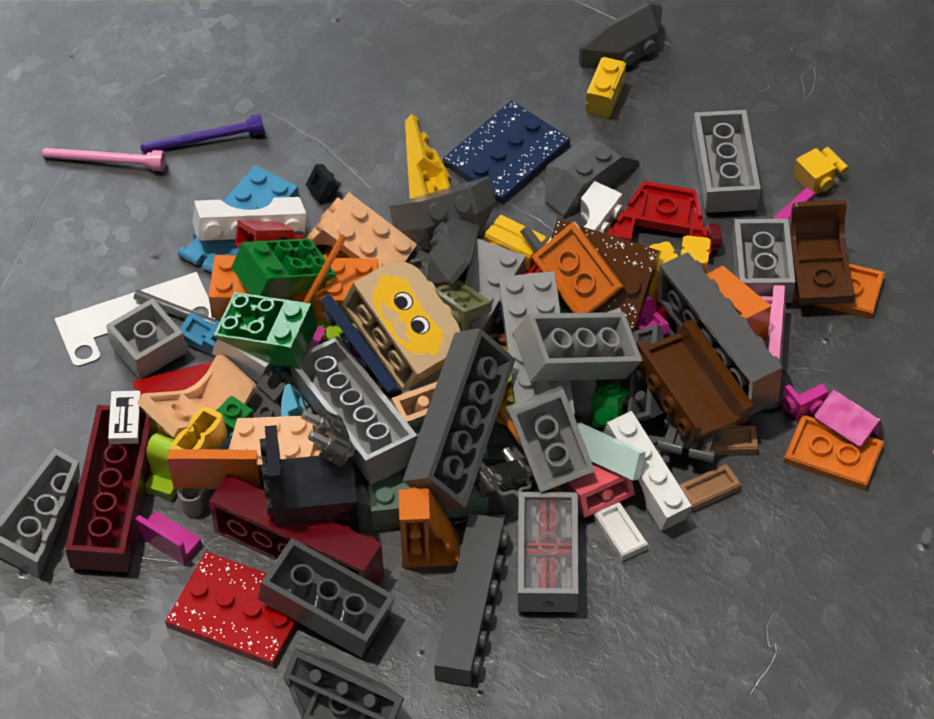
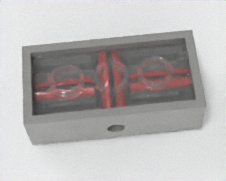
M519 492L518 612H577L578 494L575 492Z

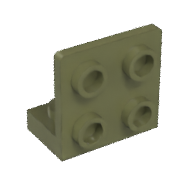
M456 280L454 284H445L436 288L442 302L451 308L460 332L469 330V320L477 319L481 315L492 312V302L460 280Z

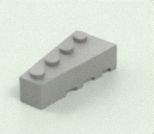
M54 448L0 518V558L38 579L41 576L80 480L78 460Z

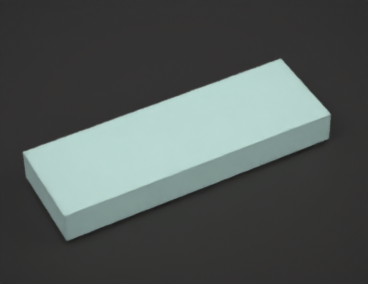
M577 423L592 462L631 480L640 479L646 454L645 451L587 425Z

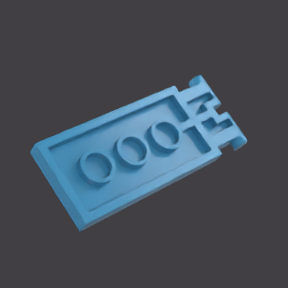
M254 166L223 202L237 209H261L268 206L273 198L296 197L299 193L298 186ZM194 232V240L187 248L181 247L178 251V256L197 266L203 262L202 268L212 273L215 255H237L239 248L235 247L236 239L198 241L196 232Z

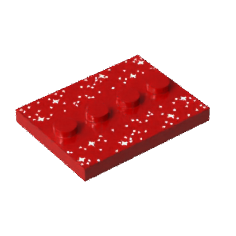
M205 551L165 620L166 627L272 668L275 667L298 622L258 600L261 582L267 573Z

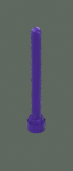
M261 114L251 115V118L246 119V122L144 142L141 144L140 149L142 152L147 153L153 150H162L245 132L249 134L254 133V136L265 134Z

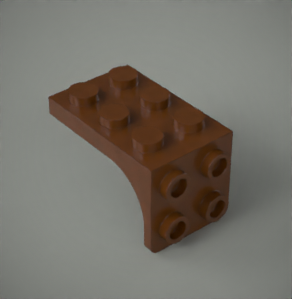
M844 200L803 201L792 205L789 228L799 305L854 302L855 292L845 244L847 204Z

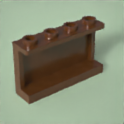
M693 319L684 322L680 332L647 346L642 341L636 342L642 362L635 369L639 370L643 375L648 388L656 394L663 410L672 417L679 433L685 436L690 445L747 422L754 407L753 403Z

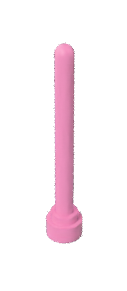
M44 148L42 150L44 158L146 165L152 171L160 172L164 171L166 164L165 151L153 150L152 153L148 152L147 155Z

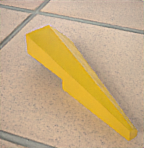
M413 114L405 120L410 199L451 187L449 183L451 177L437 151L427 145L426 142L429 137L427 133L420 132L418 127L420 120Z

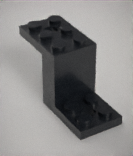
M277 425L265 426V438L260 439L262 477L267 514L274 516L275 526L340 520L341 524H345L353 531L359 533L353 458L345 456L343 459L339 457V460H336L330 455L281 459Z

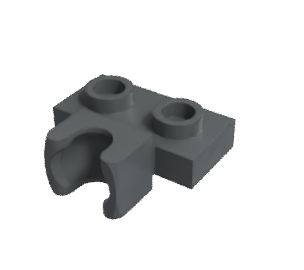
M268 370L258 383L251 379L256 384V389L247 406L253 410L254 418L281 417L282 395L287 384L280 383L282 380L280 374Z

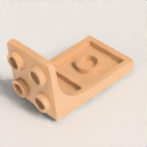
M349 192L342 200L338 197L330 208L321 216L318 225L306 237V239H311L315 246L324 244L334 247L340 234H343L347 238L340 249L350 258L378 259L379 268L390 262H405L417 245Z
M217 355L207 373L195 385L181 391L141 394L137 404L146 411L145 413L148 417L164 428L163 430L167 435L176 438L181 431L189 427L192 416L204 406L216 411L230 396L248 405L256 389V384L225 355Z
M301 416L237 418L228 449L257 450L260 471H262L260 439L265 438V426L277 425L281 459L329 455L330 453L318 444L308 440V435L311 431L323 435L321 433L323 431L302 420Z

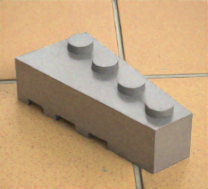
M476 238L465 284L492 302V312L481 315L477 319L469 320V330L481 328L486 334H492L496 310L501 303L499 277L522 275L525 273V255Z

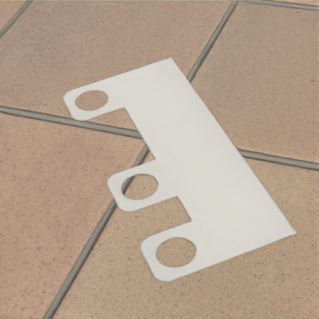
M197 272L141 290L190 310L196 307H205L209 311L208 317L212 318L209 298ZM135 292L55 318L73 364L82 365L97 360L100 357L94 337L108 333L106 328L108 323L143 304L134 300ZM82 345H87L92 348L93 353L87 359H79L75 356V350Z

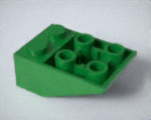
M311 239L242 242L231 268L249 294L286 300L311 288L326 259ZM331 267L328 270L326 276L324 277L322 283L336 276V273Z
M234 292L213 336L271 364L299 369L319 324L311 303Z

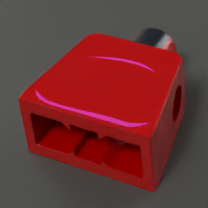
M237 220L235 247L240 248L242 242L303 239L304 234L302 231H294V229L281 222Z

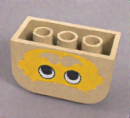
M395 261L387 263L353 282L342 303L350 318L402 392L412 388L442 369L454 333L460 332L451 308L442 302L435 285L428 281L418 268L406 262Z

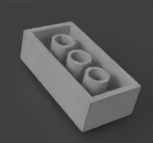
M731 110L694 113L692 135L705 213L758 210L761 188L747 111Z
M624 312L528 314L513 331L530 382L626 379L642 362Z

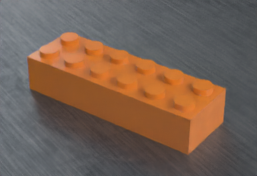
M236 255L214 256L208 296L212 318H222L234 292L249 294L231 268ZM335 258L331 268L336 273V276L321 283L311 301L317 321H328L323 314L327 309L320 300L327 294H330L349 320L353 322L342 306V303L353 282L379 268L378 259ZM310 289L286 300L303 302Z

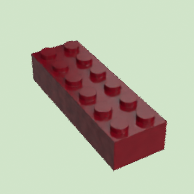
M97 405L65 551L69 566L72 569L128 573L137 532L134 519L141 512L150 467L146 451L150 438L157 433V423L148 417L145 413L146 411L141 408L139 443L109 444L111 405Z
M227 474L209 500L215 533L271 559L277 560L290 539L293 538L375 585H378L384 576L382 544L377 539L369 535H361L353 531L349 526L337 524L333 521L275 526L274 516L267 514L264 489L261 490L252 486L243 478L237 479Z

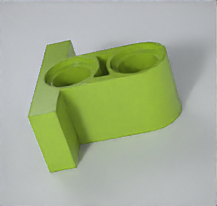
M155 433L150 438L146 451L152 475L147 481L145 489L149 494L172 501L177 494V489L173 487L167 457L168 450L172 449L175 439Z

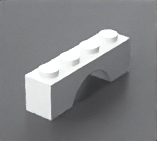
M594 181L581 198L580 216L587 223L584 227L607 234L612 222L617 220L623 212L622 193Z
M300 197L273 198L268 206L255 210L237 209L225 204L222 200L194 201L193 226L198 241L236 239L237 220L281 222L294 229V231H302L304 234L306 212Z
M630 411L607 422L604 430L605 434L646 452L638 481L645 496L646 508L659 529L663 531L685 520L692 505L633 412Z

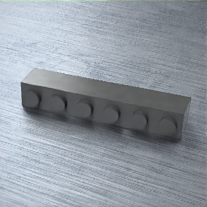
M469 513L434 664L435 680L471 686L473 675H479L481 657H477L479 649L485 648L487 631H483L484 623H490L492 606L489 605L490 597H496L498 580H494L495 573H501L503 555H500V550L507 547L509 531L504 530L503 518Z

